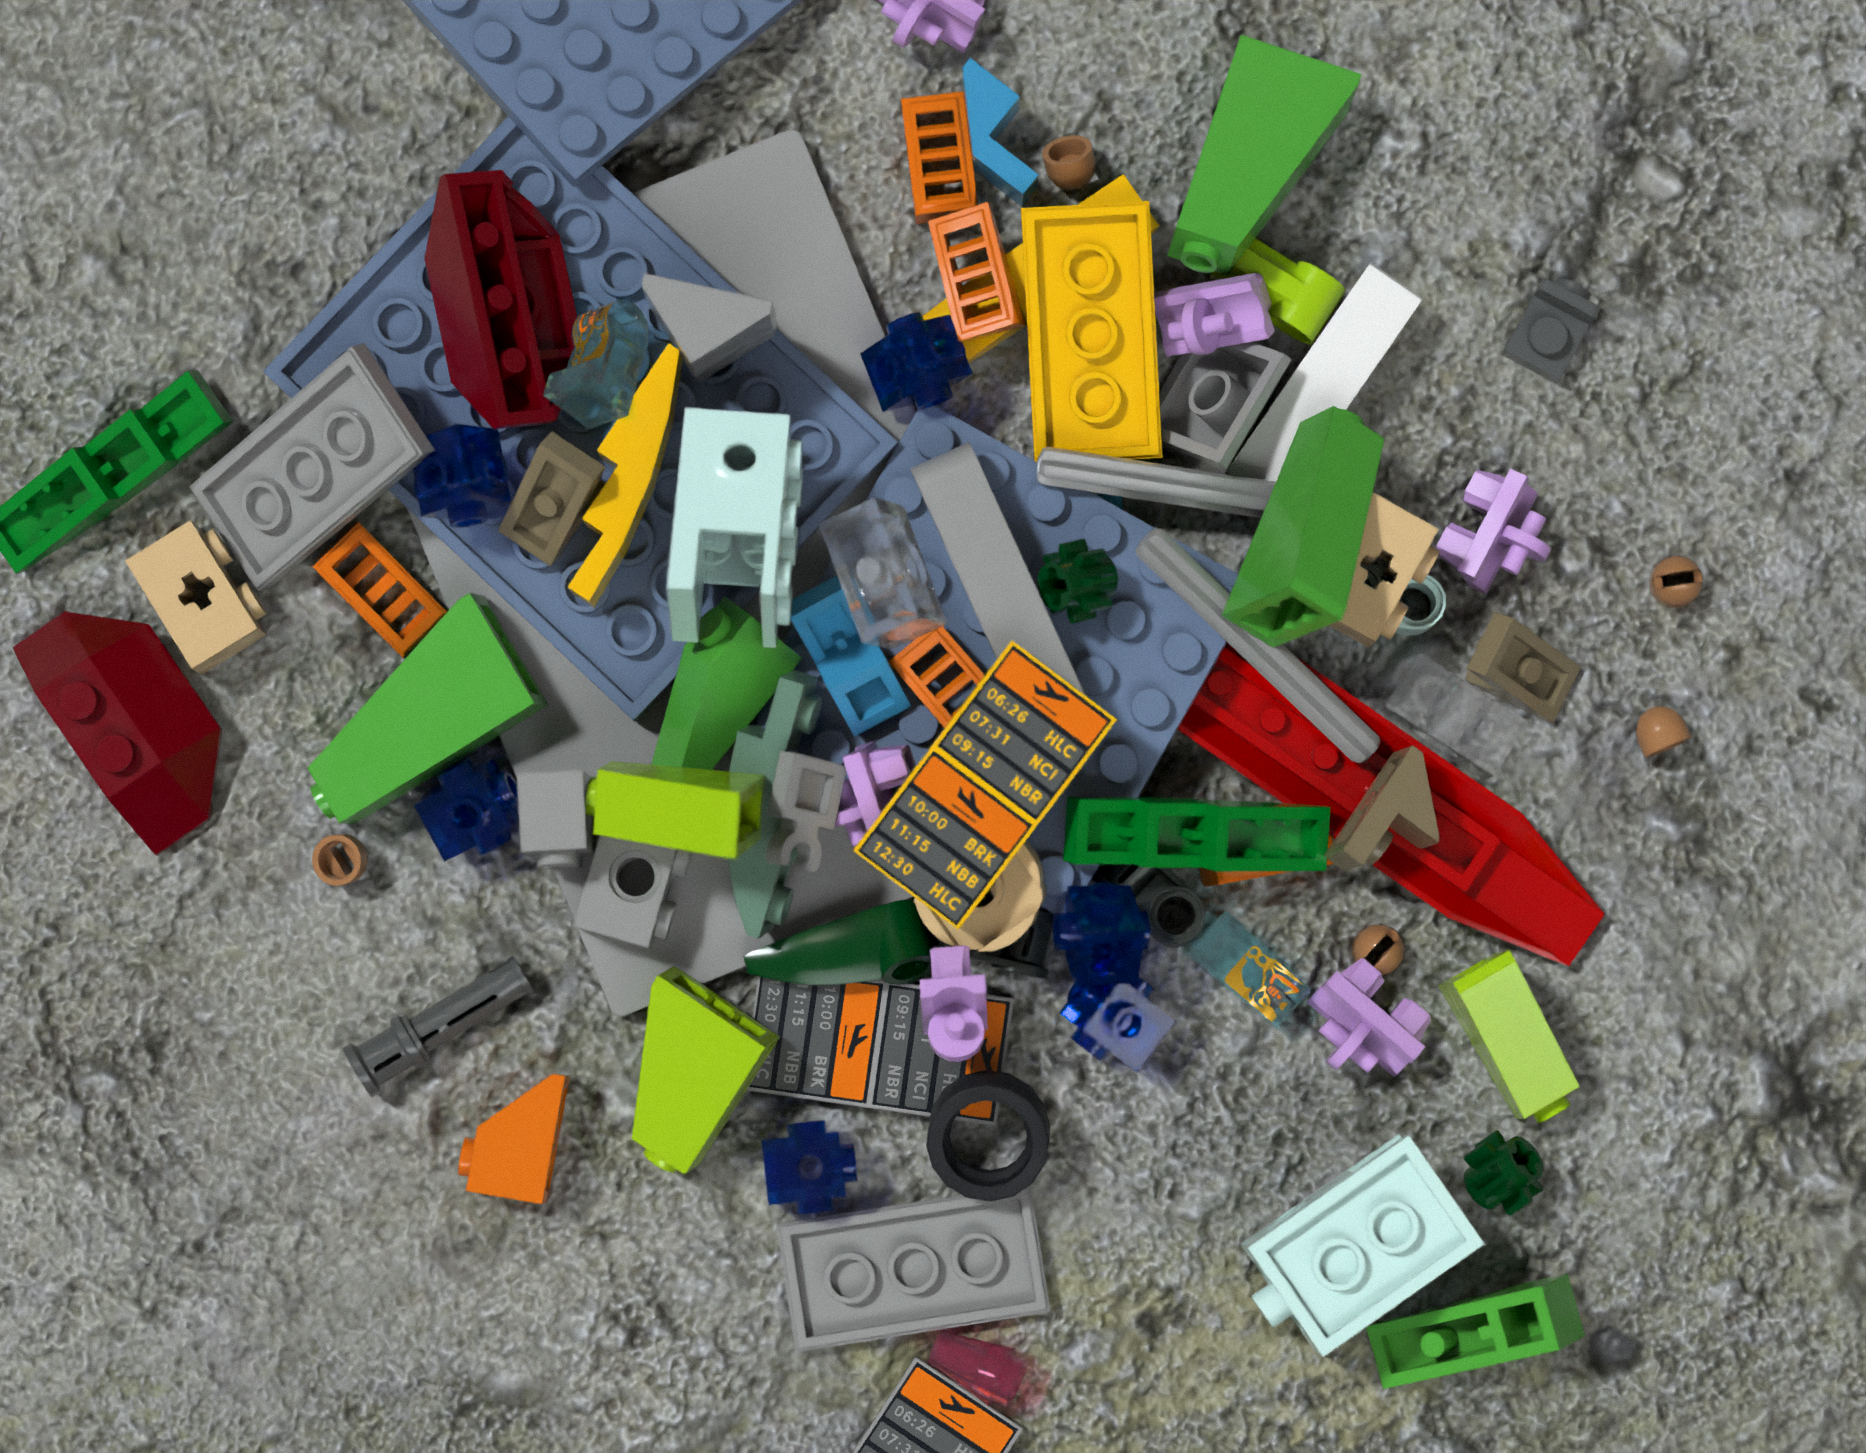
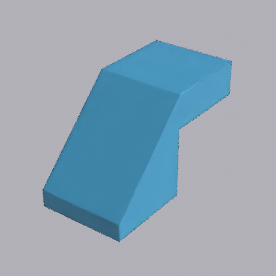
M970 58L962 67V86L973 169L1022 207L1037 189L1039 174L995 141L1019 111L1020 96Z
M841 574L792 599L791 621L814 660L831 696L854 737L911 707Z

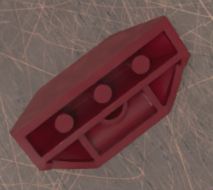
M503 170L449 173L439 178L424 259L450 381L493 429L552 423L557 420L562 409L561 405L572 389L584 364L572 366V360L576 352L573 331L575 324L576 342H578L575 323L578 317L560 235L536 207L512 187L513 181ZM577 322V334L580 340L579 322ZM579 348L576 354L579 355L582 349ZM585 350L580 356L582 358L581 362L583 361V358L586 357ZM578 358L574 360V364L578 363Z
M64 611L12 647L35 695L106 798L154 855H160L210 820L211 800L223 729L151 625Z

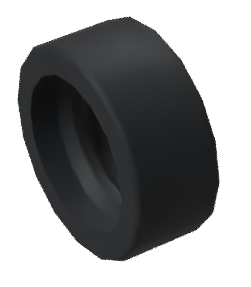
M983 1070L961 1076L943 1089L931 1109L926 1146L932 1168L947 1187L966 1198L991 1202L1015 1196L1035 1181L1046 1164L1050 1140V1124L1045 1104L1029 1084L1010 1073ZM985 1100L1004 1103L1018 1113L1024 1121L1027 1138L1025 1148L1016 1161L1007 1167L988 1170L972 1167L959 1158L953 1150L950 1138L951 1126L958 1113L969 1104Z

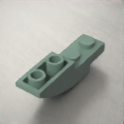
M793 670L779 678L766 727L752 723L737 732L729 772L765 775L761 839L736 859L728 858L734 897L743 926L748 936L758 939L772 930L775 924L783 925L789 913L794 889L786 887L791 865L795 863L797 857L796 846L791 851L788 866L771 864L766 861L768 842L780 830L782 821L780 818L767 815L780 751L798 752L802 734H811L822 703V698L814 695L819 677Z

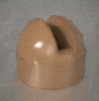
M1077 135L1064 136L1053 140L1044 148L1042 157L1045 170L1055 186L1066 191L1078 190L1087 185L1094 176L1095 157L1092 144L1087 138Z
M1679 555L1670 556L1660 561L1653 568L1649 577V588L1652 596L1660 604L1670 608L1683 607L1692 602L1699 595L1703 584L1702 573L1697 564L1691 559ZM1690 572L1693 583H1682L1664 588L1662 576Z
M1664 706L1648 709L1641 715L1636 727V739L1645 758L1660 754L1692 738L1682 716L1673 709Z
M344 833L323 838L316 845L312 855V864L317 876L323 882L333 886L346 885L358 880L365 872L368 862L366 847L356 837ZM339 843L342 844L354 865L352 872L340 851L335 847Z
M1382 924L1371 925L1356 935L1352 944V957L1354 962L1360 958L1368 961L1365 957L1387 935L1394 944L1382 954L1373 966L1382 975H1386L1400 966L1405 953L1404 942L1399 933L1393 928Z

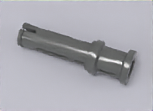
M512 956L505 963L468 985L459 988L453 994L411 1019L406 1014L401 1017L397 1015L390 1019V1027L359 1046L350 1043L343 1047V1051L366 1091L371 1097H374L380 1093L381 1084L411 1066H415L418 1069L428 1064L427 1061L431 1059L430 1051L470 1027L479 1024L487 1017L527 993L531 994L534 992V989L517 960Z

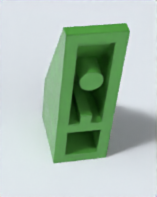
M724 596L715 608L707 611L700 618L698 643L687 642L683 648L651 764L712 770L736 741L737 732L750 724L775 693L779 678L791 672L802 658L779 638H777L776 648L763 647L762 624Z
M1568 1273L1506 1287L1370 1324L1366 1327L1383 1389L1561 1350L1585 1337Z

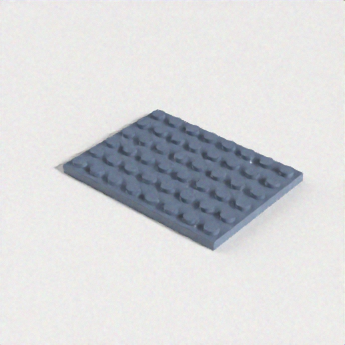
M507 117L454 173L503 170L513 181L512 187L528 199L559 233L577 317L580 316L578 322H580L583 314L586 312H592L599 309V307H605L613 303L607 313L606 323L609 337L605 351L602 356L584 362L572 389L561 405L562 409L557 420L548 424L493 429L451 383L424 259L437 191L263 372L292 398L351 346L365 343L435 449L433 453L388 490L632 721L636 722L675 681L683 648L687 643L672 641L667 594L685 408L790 415L791 439L803 441L801 469H803V490L801 507H797L796 527H798L797 552L895 450L898 441L777 328L774 337L699 384L683 361L673 427L655 489L630 547L595 608L572 594L568 585L601 535L588 528L583 521L559 558L552 566H549L498 532L539 444L553 431L606 467L600 478L604 484L614 472L615 468L601 460L596 450L668 343L674 346L649 307L641 286L644 273L733 293L738 292L603 166H600L574 188L519 127ZM605 312L603 319L596 321L595 326L600 327L603 324ZM586 313L582 328L587 326V319L590 313ZM605 324L600 329H593L588 338L589 342L584 345L586 356L592 354L602 340L600 333L605 331ZM588 326V328L582 333L583 341L587 339V334L590 332L591 326ZM704 583L701 617L707 611L715 608L724 596L744 609L761 591V587Z

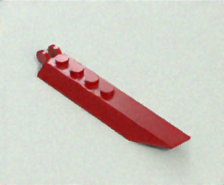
M1227 642L1179 726L1178 731L1282 803L1331 807L1329 836L1333 839L1337 837L1391 754L1413 745L1424 756L1439 831L1438 844L1421 849L1411 844L1389 827L1387 830L1393 834L1392 841L1382 856L1372 866L1448 919L1567 967L1570 966L1605 914L1520 811L1299 659L1379 736L1380 745L1370 758L1363 763L1351 761Z

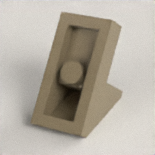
M552 431L539 444L498 532L549 566H552L582 524L583 516L605 485L600 478L606 467Z
M1494 612L1466 668L1468 670L1466 680L1472 685L1553 724L1581 667L1515 618Z
M1413 745L1391 754L1325 853L1324 857L1343 871L1363 866L1365 862L1369 865L1374 864L1392 841L1393 834L1387 830L1389 827L1418 848L1422 849L1438 844L1439 831L1424 756Z

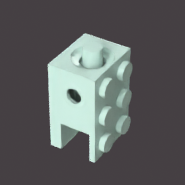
M685 408L667 581L672 641L698 643L704 583L761 587L763 647L776 648L778 625L790 626L793 599L791 575L792 566L796 565L798 527H796L797 507H801L803 490V469H801L803 441L791 439L790 415Z
M1399 1134L1241 1243L1245 1252L1268 1283V1285L1251 1296L1272 1328H1275L1291 1317L1313 1350L1323 1357L1484 1245L1480 1236L1411 1137L1405 1135L1401 1138Z

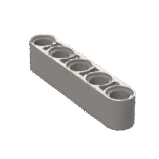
M965 443L910 468L996 659L1012 640L1085 695L970 443Z

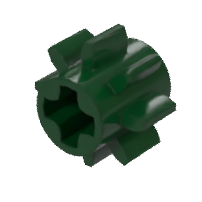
M1085 539L1061 543L1059 544L1058 552L1043 556L1045 565L1039 571L1037 586L1042 601L1050 608L1052 614L1067 611L1070 624L1095 619L1097 611L1112 607L1113 603L1110 598L1116 592L1118 574L1113 561L1105 554L1103 548L1088 551Z
M1497 1130L1475 1145V1149L1464 1156V1160L1470 1166L1464 1173L1465 1187L1472 1199L1485 1209L1492 1210L1502 1204L1506 1213L1512 1216L1533 1202L1532 1198L1543 1191L1544 1187L1538 1181L1544 1172L1542 1159L1536 1148L1522 1137L1515 1136L1505 1142L1503 1136Z

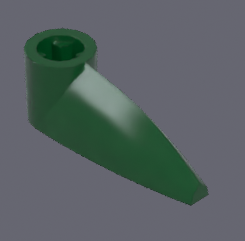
M899 900L811 928L745 954L743 958L749 974L782 982L806 985H838L883 979L885 983L901 985L921 979L932 972L930 949H933L915 902Z

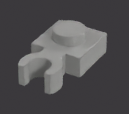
M780 751L767 815L780 818L782 821L780 830L768 842L766 848L767 863L788 866L791 851L796 846L797 857L794 869L813 873L817 871L822 858L821 845L817 839L818 828L834 830L846 775V767L844 765L798 753Z

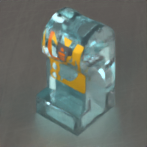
M617 300L584 312L577 317L572 331L575 348L571 353L568 366L565 369L549 374L543 394L544 397L588 429L628 416L648 344L649 329L642 311L628 300Z
M1226 910L1216 918L1184 955L1275 1029H1278L1311 992L1293 972L1272 956L1273 953Z

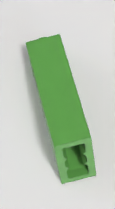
M1241 35L1167 256L1181 260L1186 267L1202 273L1215 271L1228 276L1347 116L1362 74Z
M1332 406L1300 422L1222 613L1224 618L1272 648L1342 620L1345 613L1385 439L1366 427L1364 421L1355 413Z
M468 593L458 599L307 768L316 784L310 787L312 796L318 807L329 819L336 817L339 823L356 824L548 706L543 694L485 596Z

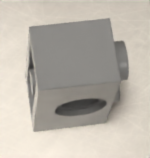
M583 769L517 773L521 852L533 859L537 858L538 866H543L544 869L582 867V856L594 855L595 816H588L585 807L586 790L591 776Z
M600 835L573 926L652 950L656 937L667 940L677 907L676 902L667 900L674 875L685 878L693 852ZM634 860L649 862L655 873L653 886L647 893L640 896L626 894L620 884L622 869Z

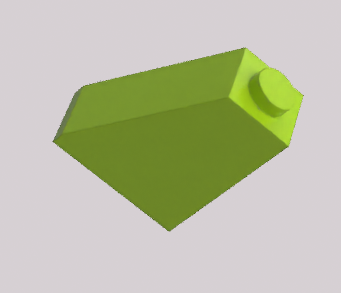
M611 761L597 769V777H590L585 800L586 813L588 816H595V835L736 859L761 839L765 775Z
M1510 950L1491 954L1438 985L1515 1119H1525L1533 1115L1538 1124L1571 1105L1566 1094L1580 1086Z
M676 966L659 974L651 985L632 1140L645 1148L643 1151L644 1156L657 1167L671 1173H675L678 1170L686 1175L702 1162L780 1036Z

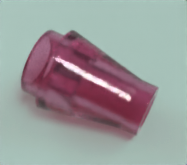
M943 1329L933 1345L927 1364L942 1371L988 1407H991L995 1402L1008 1408L1023 1381L1028 1367V1360L1017 1356V1349L1015 1347L960 1336Z

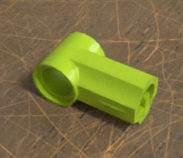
M1257 239L1252 242L1228 276L1215 271L1210 275L1211 279L1220 280L1259 273L1263 276L1271 300V307L1268 312L1272 324L1290 337L1308 345H1312L1346 292L1345 287L1339 281L1320 268L1304 261L1295 263Z

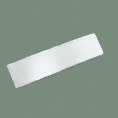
M1370 263L1225 474L1276 482L1300 422L1332 406L1347 410L1423 298L1373 263Z

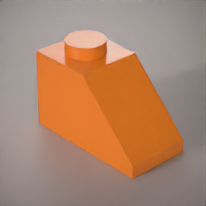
M551 1074L477 1127L475 1139L464 1138L459 1159L458 1175L468 1177L466 1191L538 1204L548 1203L570 1076Z

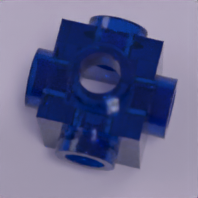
M917 312L900 317L886 325L887 336L860 353L883 412L916 404L918 410L939 405L954 396L951 390L952 386L973 374L966 357L964 345L958 341L950 315L924 320L922 313Z
M455 424L426 435L435 451L413 468L415 479L414 491L419 502L421 517L448 519L450 527L463 528L482 524L488 520L487 512L512 504L507 481L508 467L503 457L498 429Z
M469 758L449 767L436 776L440 785L428 790L414 804L444 862L473 847L480 856L502 846L513 838L509 830L519 820L517 783L508 771L500 772L494 759L475 767Z
M1096 883L1091 886H1067L1064 912H1056L1053 918V943L1056 951H1064L1074 984H1138L1143 950L1148 948L1150 941V922L1148 913L1146 911H1139L1131 886L1111 883Z
M1098 962L1090 973L1082 975L1072 985L1067 996V1003L1059 1012L1060 1015L1077 1027L1070 1038L1099 1061L1109 1052L1136 1073L1176 1022L1148 1000L1155 989L1125 966L1117 976Z
M825 1120L787 1124L788 1137L761 1140L768 1205L795 1202L797 1215L834 1211V1198L847 1196L846 1183L858 1182L854 1143L842 1144L840 1131L827 1132ZM813 1155L820 1159L823 1166L820 1177L808 1179L802 1175L799 1164L804 1156Z

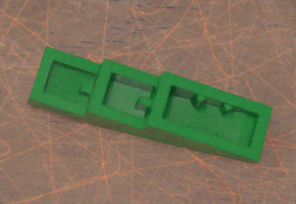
M198 370L185 372L142 408L128 410L84 447L71 448L0 506V552L16 574L22 573L131 500L234 422Z
M1067 796L1063 861L1072 864H1133L1144 868H1205L1212 871H1326L1327 858L1324 855L1328 850L1331 807L1205 799Z

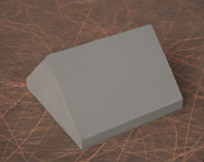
M644 273L641 286L649 307L674 347L680 350L683 361L698 384L775 336L778 323L773 301Z
M1254 342L1216 348L1214 352L1200 356L1193 354V352L1181 354L1159 391L1162 448L1200 470L1225 474L1285 374L1291 359L1285 353Z

